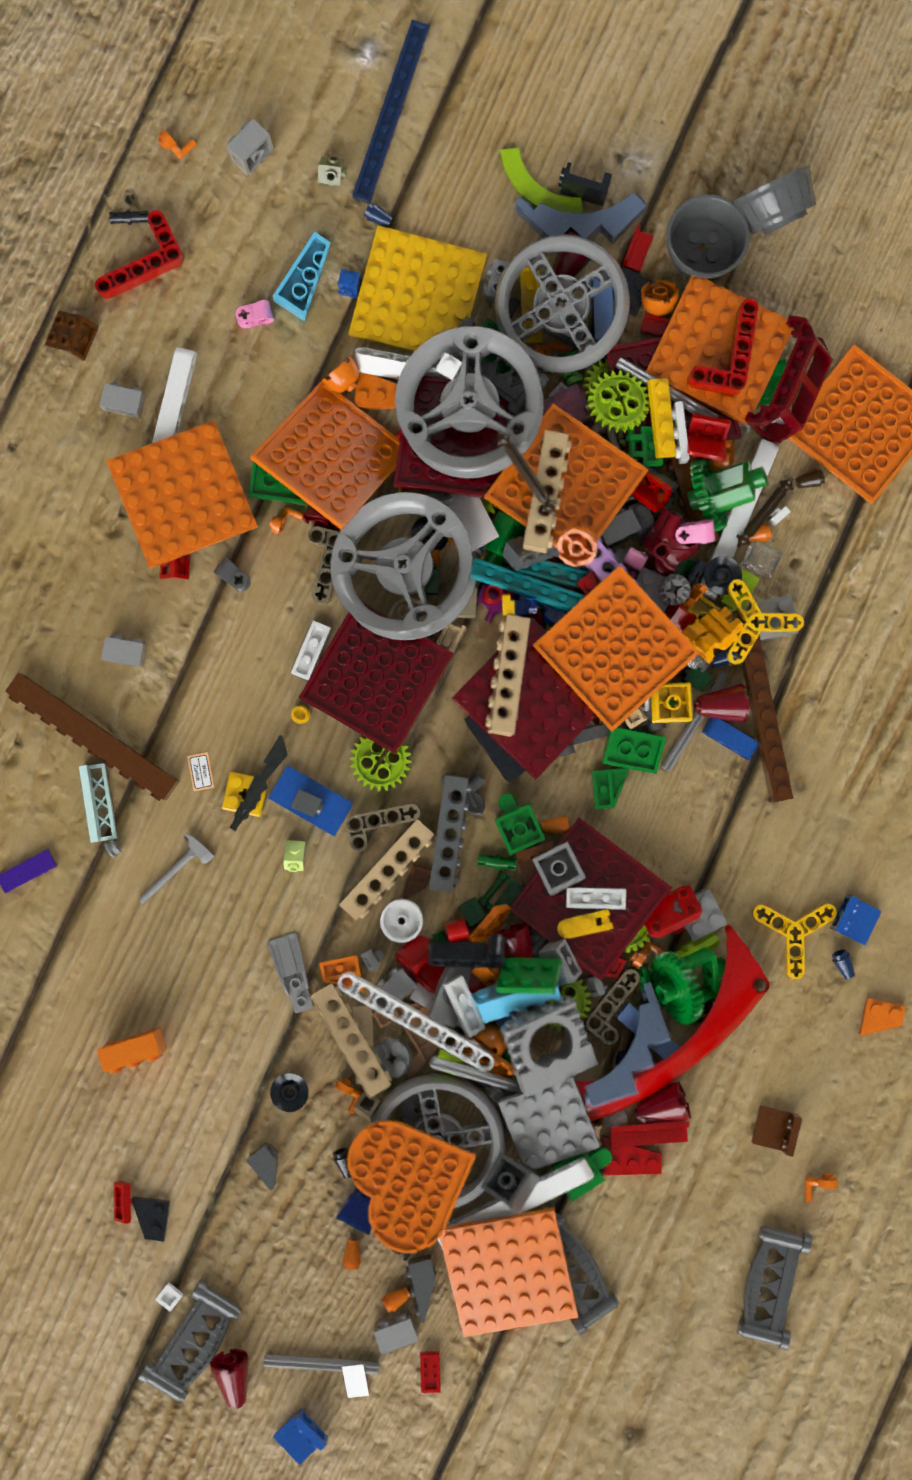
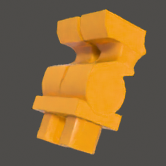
M727 607L718 612L713 608L709 611L710 614L702 617L700 622L696 621L695 624L688 625L683 630V634L700 652L699 655L708 664L714 658L713 649H727L732 642L735 643L739 640L737 634L744 629L743 623L738 618L730 623L728 622L733 616Z

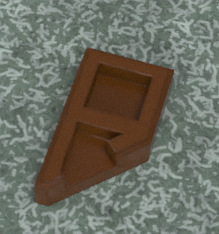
M413 864L404 892V899L426 888L432 869Z

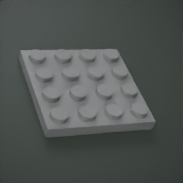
M573 1076L529 1097L520 1092L498 1101L523 1165L530 1171L600 1147L599 1140Z

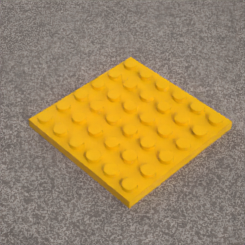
M377 225L350 325L349 336L414 353L430 338L444 331L456 328L466 317L471 318L487 254Z

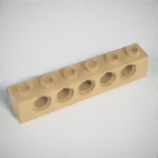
M545 430L537 478L545 489L552 490L553 494L549 496V500H555L557 503L555 504V510H559L561 498H557V494L563 488L564 479L560 478L561 473L566 472L568 460H564L565 453L570 451L571 441H568V434ZM557 451L560 456L553 458L550 456V452ZM554 470L557 475L549 477L546 472ZM533 494L523 549L546 553L547 548L552 547L553 536H550V531L555 529L557 517H553L550 512L547 515L540 514L539 509L543 508V503L539 502ZM541 526L545 528L546 532L538 534L535 529Z
M507 614L500 621L499 631L502 633L501 639H498L496 650H499V655L494 661L496 676L492 678L491 688L494 690L493 696H490L488 702L491 712L486 718L488 733L512 736L515 733L530 618ZM508 634H514L516 641H511L508 638ZM505 653H512L514 660H508ZM503 671H508L511 674V679L504 678ZM500 690L507 691L509 697L507 699L503 698L500 695ZM498 709H503L505 711V718H501L498 715Z
M417 819L339 905L355 920L359 917L363 919L370 912L367 908L372 903L376 905L383 897L380 894L385 889L389 891L396 883L394 881L395 877L398 874L402 877L409 869L406 865L411 860L415 862L422 855L419 851L424 846L428 848L435 839L432 837L435 834ZM411 837L419 838L420 845L413 848L410 846L409 840ZM404 851L407 854L406 861H398L396 858L397 852ZM386 865L394 868L393 875L386 876L383 869ZM372 880L380 881L381 888L379 890L371 888L370 883ZM365 894L368 897V902L360 904L357 900L358 895Z
M331 983L314 993L311 999L369 1099L389 1088L392 1079L388 1072H383L380 1067L382 1062L377 1054L373 1055L370 1050L372 1045L367 1037L363 1038L359 1022L352 1019L350 1015L352 1013L351 1008L347 1003L344 1004L340 998L342 997L341 991ZM328 1003H337L338 1009L330 1011L327 1007ZM341 1018L346 1019L348 1026L340 1028L337 1021ZM350 1035L356 1036L358 1043L350 1045L347 1042V1037ZM359 1052L366 1053L367 1061L360 1062L357 1059V1054ZM369 1069L376 1070L377 1078H368L367 1071Z

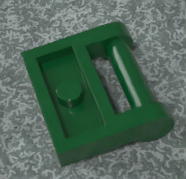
M501 870L485 895L478 899V902L490 911L494 906L507 904L510 907L524 889L523 886ZM504 881L508 882V886L492 905L489 902ZM511 911L509 912V914H508V916L506 917L505 921H506V920L508 919V917L511 915V913H512Z

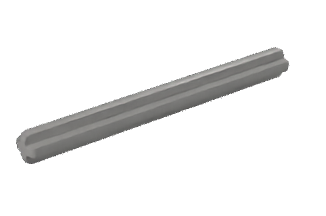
M620 358L615 365L617 369L625 374L629 372L630 377L636 375V380H642V384L646 386L648 380L657 379L623 358ZM669 386L670 400L672 402L683 401V408L691 413L718 418L716 413Z
M722 671L719 672L707 693L721 690L729 676ZM694 712L693 720L688 722L661 766L666 771L672 770L705 716H699L697 712Z
M435 1056L431 1058L430 1066L432 1068L517 1093L522 1092L517 1080Z
M266 1354L263 1362L265 1367L343 1372L342 1367L363 1365L365 1373H379V1362Z

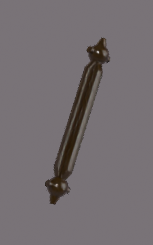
M499 430L497 444L504 445L505 452L537 500L543 503L542 511L555 515L556 501L549 500V495L516 445L510 442L512 435Z
M793 478L779 482L781 487L775 490L744 529V534H737V547L746 544L750 545L749 538L756 534L786 496V492L789 490L793 491Z

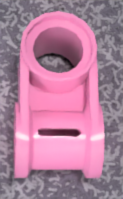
M268 300L240 306L235 313L238 325L244 329L266 325L274 321Z
M713 520L683 523L676 531V539L682 544L715 541Z

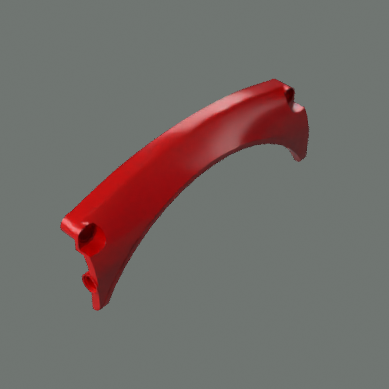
M730 924L724 927L727 942L726 964L722 983L713 1006L700 1027L683 1046L666 1059L654 1065V1068L632 1074L638 1094L593 1108L591 1103L587 1104L584 1092H587L585 1086L596 1081L575 1080L591 1121L627 1108L682 1076L716 1049L744 1021L769 990L770 983L764 975L762 968ZM757 980H762L765 983L763 991L756 989L755 983Z

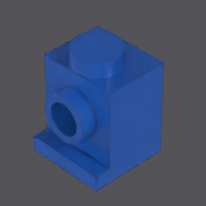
M341 269L338 280V294L357 299L361 284L360 273Z

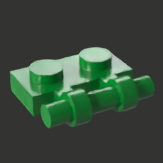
M652 426L641 427L640 434H635V428L633 430L628 428L626 443H628L627 455L636 461L637 459H642L644 467L662 466L663 458L655 457ZM637 442H641V451H636Z

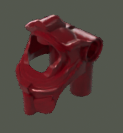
M666 508L662 509L652 530L642 539L643 548L649 551L655 559L656 572L664 577L675 571L678 563L685 561L690 555L699 553L701 548L699 544H702H682L678 542L674 536L683 518Z

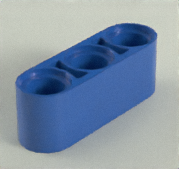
M710 717L702 730L703 734L747 760H750L759 745L757 741L721 719Z

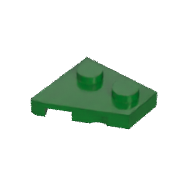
M629 769L591 771L595 809L615 808Z

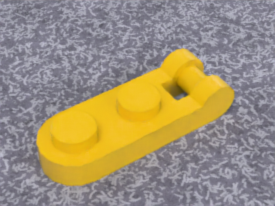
M607 909L564 919L558 925V933L565 939H571L614 929L613 924L609 920L610 911ZM601 918L603 925L597 926L596 919Z

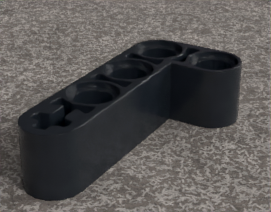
M491 935L487 938V943L431 942L428 945V964L435 967L502 968L505 965V937Z

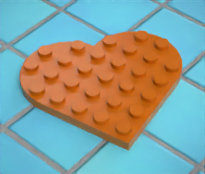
M381 1120L364 1127L356 1135L350 1146L348 1169L357 1188L365 1195L371 1197L369 1222L377 1239L386 1247L401 1253H415L432 1246L445 1230L476 1154L399 1121Z

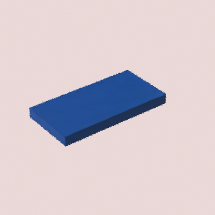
M288 765L268 799L334 837L354 804ZM299 789L323 799L322 804H324V808L320 815L316 814L315 817L291 808Z

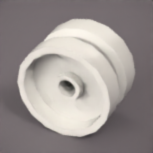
M404 898L395 899L388 903L382 911L380 918L381 929L385 936L392 941L399 943L409 942L416 938L421 931L423 924L422 911L412 900ZM400 917H403L405 919L404 924L398 923Z

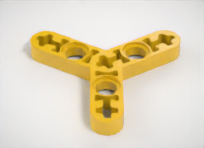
M736 579L729 583L727 587L728 594L745 622L743 625L744 629L737 635L739 640L732 643L727 652V659L731 664H740L745 660L761 632H796L804 626V619L799 614L761 613L742 580ZM733 584H735L736 586H741V589L739 590L741 595H743L744 593L746 594V596L741 598L739 601L737 600V598L740 597V595L737 591L733 592ZM748 600L751 603L749 611L742 609V601ZM755 617H757V621H764V617H767L765 624H759L757 628L754 624H751V621ZM776 617L780 620L778 628H773L770 625L771 618ZM795 618L799 622V625L795 626V628L792 624L785 625L786 628H783L785 621H792ZM743 634L750 635L751 642L749 644L742 643L741 636ZM736 644H738L742 648H746V651H744V649L740 651V659L733 660L734 656L732 655V652L735 653L739 649V647L736 646Z
M824 903L797 920L792 921L765 905L757 904L752 908L751 914L756 921L785 936L786 974L790 978L798 980L805 974L804 937L832 921L837 915V910L833 905ZM825 907L827 909H831V916H822V922L820 921V918L815 914L816 912H818V915L823 914L825 912ZM764 908L763 912L770 916L769 920L763 916L758 918L756 911ZM776 917H780L783 921L782 926L779 928L773 926V919ZM808 917L815 918L816 924L814 927L810 928L806 925ZM793 927L799 930L795 938L797 941L800 940V943H790V940L794 941V936L790 934V930H793ZM791 947H799L800 953L798 956H791ZM790 959L800 960V963L796 962V967L800 969L796 976L791 972V969H794V962H790Z

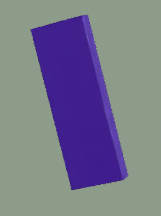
M49 849L0 874V885L4 893H8L57 867Z

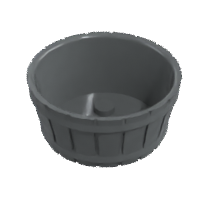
M810 165L788 173L733 201L735 206L746 217L749 226L748 230L752 235L761 231L765 235L807 215V209L816 205Z
M699 195L683 202L671 216L666 235L669 256L675 268L689 279L692 275L709 281L715 280L733 270L741 262L749 246L750 231L748 230L749 226L746 217H744V214L733 202L718 195ZM701 243L708 247V250H705L704 253L697 249V246H700Z

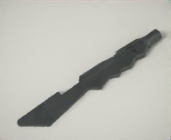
M282 735L277 738L263 761L266 763V766L260 775L254 777L244 802H240L234 815L235 818L229 827L230 829L236 831L242 821L248 819L249 813L256 809L257 802L261 801V793L268 788L266 780L288 756Z

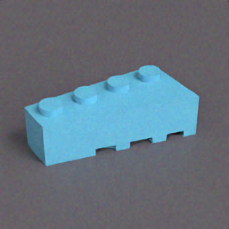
M316 232L313 233L273 294L274 302L304 322L306 321L331 242Z
M497 982L471 995L484 1023L509 1016L512 1011H526V1007L537 1004L538 1007L546 1005L545 1001L551 999L555 1001L562 1000L558 987H556L555 994L497 993Z

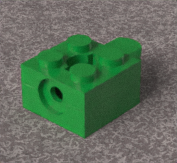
M498 512L492 523L499 537L482 546L488 551L483 561L501 566L502 563L509 565V562L503 556L506 542L521 536L524 537L527 528L511 516Z
M507 793L500 796L498 806L503 816L494 819L509 855L545 840L530 804L520 808L515 796Z
M600 1146L590 1153L587 1151L550 1164L551 1170L554 1171L579 1158L584 1157L594 1177L566 1192L572 1202L605 1181L600 1169L612 1161L611 1152L607 1147Z

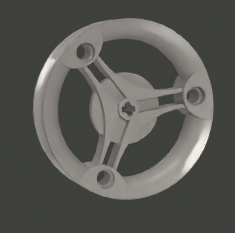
M470 326L450 329L435 335L423 343L411 355L402 369L395 395V407L399 425L414 452L433 469L459 478L489 476L506 469L513 462L505 452L504 445L494 451L474 457H459L444 453L431 444V436L450 427L463 432H475L485 427L496 431L501 430L503 433H510L512 435L510 442L516 445L523 456L535 440L543 418V394L532 360L514 340L498 331L483 327ZM472 344H477L473 349L468 348ZM458 352L463 357L459 376L451 380L444 388L440 405L420 417L414 412V400L421 379L443 357L444 353ZM491 352L503 357L512 364L523 382L526 394L525 412L516 417L509 415L499 407V396L495 386L489 379L482 376L481 359ZM468 359H476L475 374L468 373ZM442 415L444 416L445 419L433 424L430 427H427V423L439 418ZM496 415L509 422L507 428L494 421ZM416 428H422L420 433L414 434ZM517 429H523V430H524V431H523L521 434H519V435H515V434H514V432H515Z
M409 492L394 493L379 497L362 506L351 521L339 532L331 556V577L334 589L341 603L362 626L385 638L414 640L432 635L447 627L465 609L472 597L477 581L470 578L474 557L477 558L476 550L472 552L469 535L463 523L448 506L423 494ZM402 514H417L426 516L428 519L427 524L414 537L393 540L384 546L381 551H360L357 548L364 535L376 524L387 518ZM446 520L442 525H438L439 521ZM434 529L436 532L424 545L422 542ZM444 536L453 538L459 555V570L452 590L441 604L435 607L427 604L424 586L429 582L433 573L431 553ZM353 556L350 562H346L349 557ZM362 558L376 560V565L362 564ZM358 571L376 574L385 589L397 595H404L410 608L404 620L388 619L379 616L360 601L351 581ZM418 592L422 605L417 607L414 606L410 595ZM422 615H427L424 621L419 622V618Z

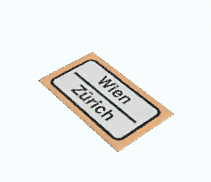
M208 752L187 756L193 791L214 788Z

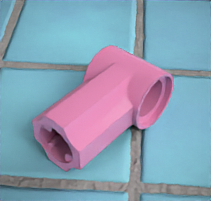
M631 547L623 563L630 572L634 570L641 571L648 556Z

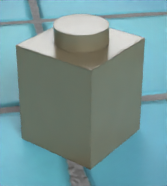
M364 1090L354 1105L355 1113L372 1122L376 1110L381 1104V1100L375 1096L369 1099Z

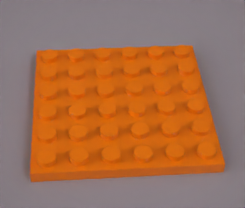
M691 275L646 372L657 379H668L669 386L680 393L748 426L745 418L748 412L754 414L793 328H789L786 325L787 318L758 304L759 309L747 382L743 390L738 395L731 396L690 387L687 383V377L696 366L727 371L737 310L746 299L712 281ZM744 307V310L747 313H751V310L749 308ZM741 326L743 331L748 332L746 326ZM738 344L739 349L745 350L742 344ZM735 363V366L738 369H742V365L740 363ZM694 374L696 380H702L700 375ZM713 378L714 383L720 384L718 378ZM732 381V385L739 388V384Z
M853 344L823 382L804 429L788 439L870 504H873L912 455V389Z
M321 381L258 447L250 459L343 530L362 506L368 502L396 470L400 440L343 395L328 389Z
M553 403L543 416L538 434L523 457L537 477L545 430L569 435L568 441H571L570 451L565 453L564 460H568L566 472H562L560 478L564 479L563 488L557 494V498H561L559 510H555L556 514L553 515V517H557L555 529L550 531V536H553L552 546L558 549L557 543L560 536L573 526H584L590 529L598 541L647 474L648 469ZM557 451L550 452V456L553 458L560 456ZM512 464L503 470L486 493L485 499L527 527L533 492L515 465ZM554 470L546 472L549 477L557 475ZM545 489L549 496L553 494L551 489ZM542 508L539 509V513H540V514H542V515H547V514H549V512H546V511L543 512V511H542ZM541 526L535 529L538 534L546 532L545 528Z
M215 420L106 460L150 569L258 528Z
M620 565L533 645L611 731L615 730L700 653Z
M554 1207L445 1227L440 1241L464 1337L578 1318L577 1306Z

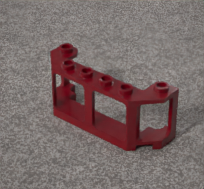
M789 315L786 325L794 329L791 335L793 338H797L792 353L769 406L760 404L759 408L761 411L758 414L748 412L745 418L750 427L767 441L781 443L804 429L833 361L824 339L816 336L806 317ZM812 356H814L813 361H812V363H811V365H810V368H809V370H808V372H807V375H806V370H807V368H808V366H809V363H810V361H811V359H812ZM802 383V387H801V389H800V391H799V394H798V396H797V398H796V401H795V403H794V405H793V408H792V410H791V412H790L791 405H792V403H793V401H794V398H795V396H796V394H797V391H798V389H799V387H800V384ZM781 418L786 424L772 422ZM760 426H762V427L767 426V428L765 429V432L761 429Z

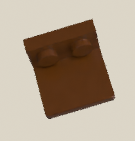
M58 311L45 345L50 348L66 351L79 360L85 361L99 326L84 316Z
M550 840L515 853L525 886L538 871L532 859L554 849L553 841Z
M761 1105L759 1106L751 1142L755 1145L780 1150L785 1155L794 1157L802 1118L795 1113Z

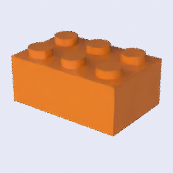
M161 1027L105 1044L97 1049L103 1073L110 1071V1074L121 1071L127 1065L129 1068L136 1067L146 1059L148 1062L158 1060L159 1057L163 1056L162 1053L167 1050Z

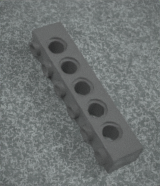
M452 773L445 774L429 889L452 892L453 887H457L458 876H455V868L459 869L461 857H457L458 849L462 850L464 838H460L461 830L465 831L466 819H463V813L468 812L469 800L465 799L466 793L471 791L472 781H468L469 776ZM458 790L462 796L460 799H453L451 792ZM455 809L459 812V816L451 818L448 812ZM452 828L456 831V835L448 837L445 831ZM450 847L453 850V854L446 856L443 853V849ZM447 866L451 872L446 875L442 874L440 868Z

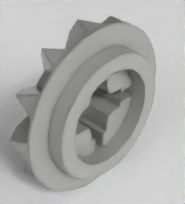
M679 574L668 575L659 586V595L664 602L670 605L682 604L690 594L689 582ZM671 582H673V584L676 587H681L679 590H677V597L676 595H674L673 592H667L672 588Z

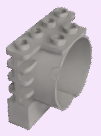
M564 996L561 997L562 1000L553 1004L545 1001L546 1005L538 1007L535 1004L526 1007V1011L514 1012L511 1014L513 1020L506 1022L500 1028L504 1035V1041L508 1046L512 1064L515 1067L514 1072L520 1090L527 1097L598 1065L591 1043L587 1040V1033L584 1031V1024L580 1019L576 1000L572 997ZM547 1023H560L564 1025V1037L560 1048L552 1054H543L539 1060L533 1062L529 1054V1042L534 1032Z

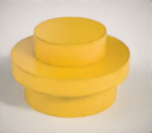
M304 705L295 706L291 711L292 720L297 724L306 723L310 719L309 709Z

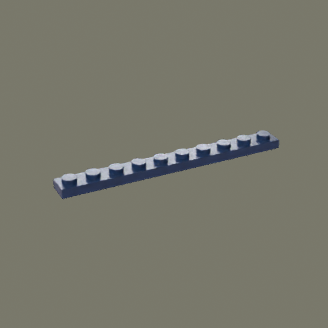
M412 20L352 194L353 199L368 204L372 201L430 30V25L415 20Z

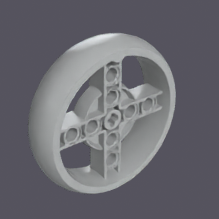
M573 235L545 237L532 242L520 250L503 270L496 288L494 302L495 319L499 332L519 344L528 354L535 368L554 373L581 370L602 359L621 337L628 320L630 308L628 284L616 260L609 252L595 242ZM557 252L577 253L593 260L600 268L581 280L569 275H555L545 255ZM528 266L540 285L534 295L533 310L511 322L509 314L510 294L515 281ZM541 267L547 269V272L543 275L537 273ZM594 279L601 282L597 287H592L590 283ZM549 284L557 285L556 290L552 292L548 291L547 287ZM613 286L615 295L614 315L605 334L598 342H595L584 324L591 307L590 299ZM576 290L584 292L579 298L573 296ZM559 301H562L563 303H565V307H564V308H562L561 306H559V304H558ZM542 311L550 312L549 317L546 319L541 318L540 314ZM569 317L577 319L573 325L567 324L566 321ZM532 321L533 326L530 329H525L523 327L525 322ZM545 328L554 333H568L579 353L564 357L548 356L531 349L523 341ZM584 333L587 337L584 341H578L576 339L577 335Z
M431 1073L411 1078L401 1083L385 1097L376 1110L372 1123L389 1120L397 1106L412 1095L419 1093L423 1117L415 1122L412 1126L413 1128L463 1149L490 1143V1152L486 1164L471 1182L463 1186L454 1209L466 1205L485 1191L481 1188L483 1182L500 1154H504L505 1132L500 1114L491 1099L480 1088L461 1077L444 1073ZM437 1090H447L464 1096L478 1107L486 1121L461 1126L455 1118L441 1113ZM429 1099L433 1100L435 1102V1105L433 1107H427L425 1105V1101ZM436 1119L439 1124L437 1126H430L428 1121ZM473 1131L481 1133L479 1138H472L470 1134ZM458 1134L461 1136V1140L454 1142L451 1140V1137Z

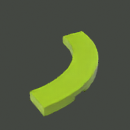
M519 148L500 150L503 168L513 184L512 186L532 206L536 208L542 203L562 212L583 213L581 197L573 198L554 194L540 186L529 175L522 162Z

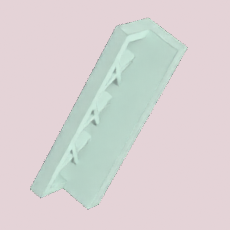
M101 763L79 766L90 842L118 839L106 765ZM91 769H102V777L99 781L92 777ZM98 786L105 789V796L102 800L95 796V790ZM101 805L108 808V815L105 819L98 815V809ZM104 824L111 827L112 836L102 837L101 828Z

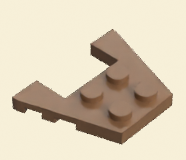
M417 1002L408 1004L425 1015H429L430 1010ZM396 1007L393 1010L397 1016H401L405 1012L402 1007ZM378 1011L372 1013L381 1029L394 1021ZM419 1017L411 1019V1023L415 1026L420 1025L422 1022ZM434 1026L428 1029L430 1035H436L439 1032L438 1028ZM404 1027L418 1051L416 1055L412 1056V1064L406 1071L411 1079L439 1046Z

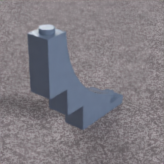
M634 193L608 209L593 213H567L552 209L542 203L533 210L530 202L524 201L521 197L514 204V210L542 238L564 235L568 231V233L572 232L590 240L600 231L612 244L646 209L643 198L639 195L636 196Z
M651 982L643 984L642 996L644 1001H649V1003L639 1006L638 1029L627 1055L604 1078L585 1086L587 1092H584L587 1104L591 1103L593 1108L638 1094L632 1074L654 1068L648 1048L670 1042V1037Z

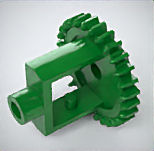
M706 459L693 461L690 466V473L695 490L688 492L691 508L693 510H702L705 520H713L715 532L726 528L728 515L723 513L729 509L755 501V489L768 485L767 475L763 467L752 469L750 462L745 461L712 473L713 471L709 469L711 465ZM743 483V485L719 492L722 489Z
M706 947L682 958H678L679 955L674 954V952L667 951L655 956L650 964L652 966L650 968L652 972L650 977L654 980L657 999L661 1002L662 1007H666V1013L670 1012V1017H675V1021H680V1024L687 1025L697 1021L703 1013L704 1004L702 1003L717 997L720 989L719 979L723 977L726 961L722 957L717 958L716 953ZM701 965L704 986L696 989L700 986V983H694L697 976H690V973L694 972L695 968Z

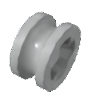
M111 839L109 844H104L106 851L112 858H116V854L122 853L115 840Z

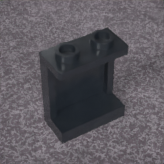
M568 162L567 167H563L558 184L561 187L560 194L573 198L581 197L582 201L604 206L612 174L605 172L602 183L570 174L572 163Z

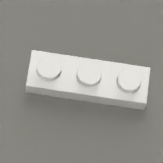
M682 401L675 402L671 409L672 419L674 420V437L677 445V456L675 458H678L679 464H685L690 459L687 453L688 441Z
M313 620L291 674L309 681L330 633V627Z
M567 888L566 907L626 909V889Z
M458 975L443 984L466 1037L470 1038L485 1029L463 976Z

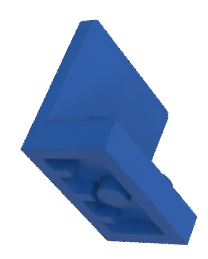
M846 894L830 929L862 945H866L881 914V910L860 901L859 898L853 895Z
M300 1408L274 1434L273 1438L300 1465L317 1448L321 1451L326 1446L328 1436Z

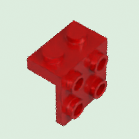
M692 413L686 432L688 441L687 453L694 457L725 461V440L731 425L730 420Z

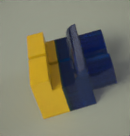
M502 595L503 619L507 614L526 618V615L537 614V599H526V595H523L520 601H510V595Z

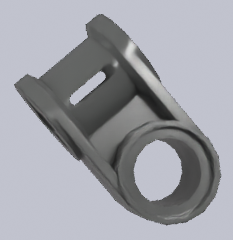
M226 557L213 571L222 580L228 582L240 592L246 591L250 587V579ZM237 580H243L244 583L242 585L238 584Z

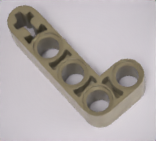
M315 526L309 530L308 538L314 546L324 548L312 597L317 605L325 606L331 600L334 586L332 577L327 583L322 582L321 578L326 573L331 575V564H328L326 559L332 555L334 545L331 544V540L337 537L339 532ZM316 532L322 533V538L319 541L312 539L313 534ZM319 585L325 587L324 595L326 596V598H322L321 601L317 597V595L322 594L323 590L322 587H319Z
M408 804L350 816L346 821V827L351 848L354 851H362L367 847L368 838L366 830L417 820L420 817V808L415 804ZM410 807H413V810H417V814H414L415 818L407 815L404 816L405 820H401L402 814L399 809L403 808V812L409 811ZM390 811L398 813L397 821L391 822L388 819ZM373 814L379 817V823L376 826L369 823V817ZM354 818L360 821L358 829H353L350 826V822ZM360 837L364 840L362 848L355 847V838Z
M633 968L622 970L619 978L614 980L605 994L587 1014V1018H585V1025L588 1030L608 1045L615 1044L619 1038L617 1030L608 1021L640 981L638 972ZM632 973H634L632 975L634 977V980L627 981L628 978L626 977V975H631ZM621 980L623 981V983L626 982V985L629 986L627 989L624 987L623 984L620 983ZM622 988L623 994L620 997H615L613 995L614 989ZM610 1003L611 1009L608 1012L601 1011L602 1004ZM592 1018L599 1019V1024L596 1027L589 1026V1021ZM608 1030L614 1031V1036L611 1039L604 1038V1034Z

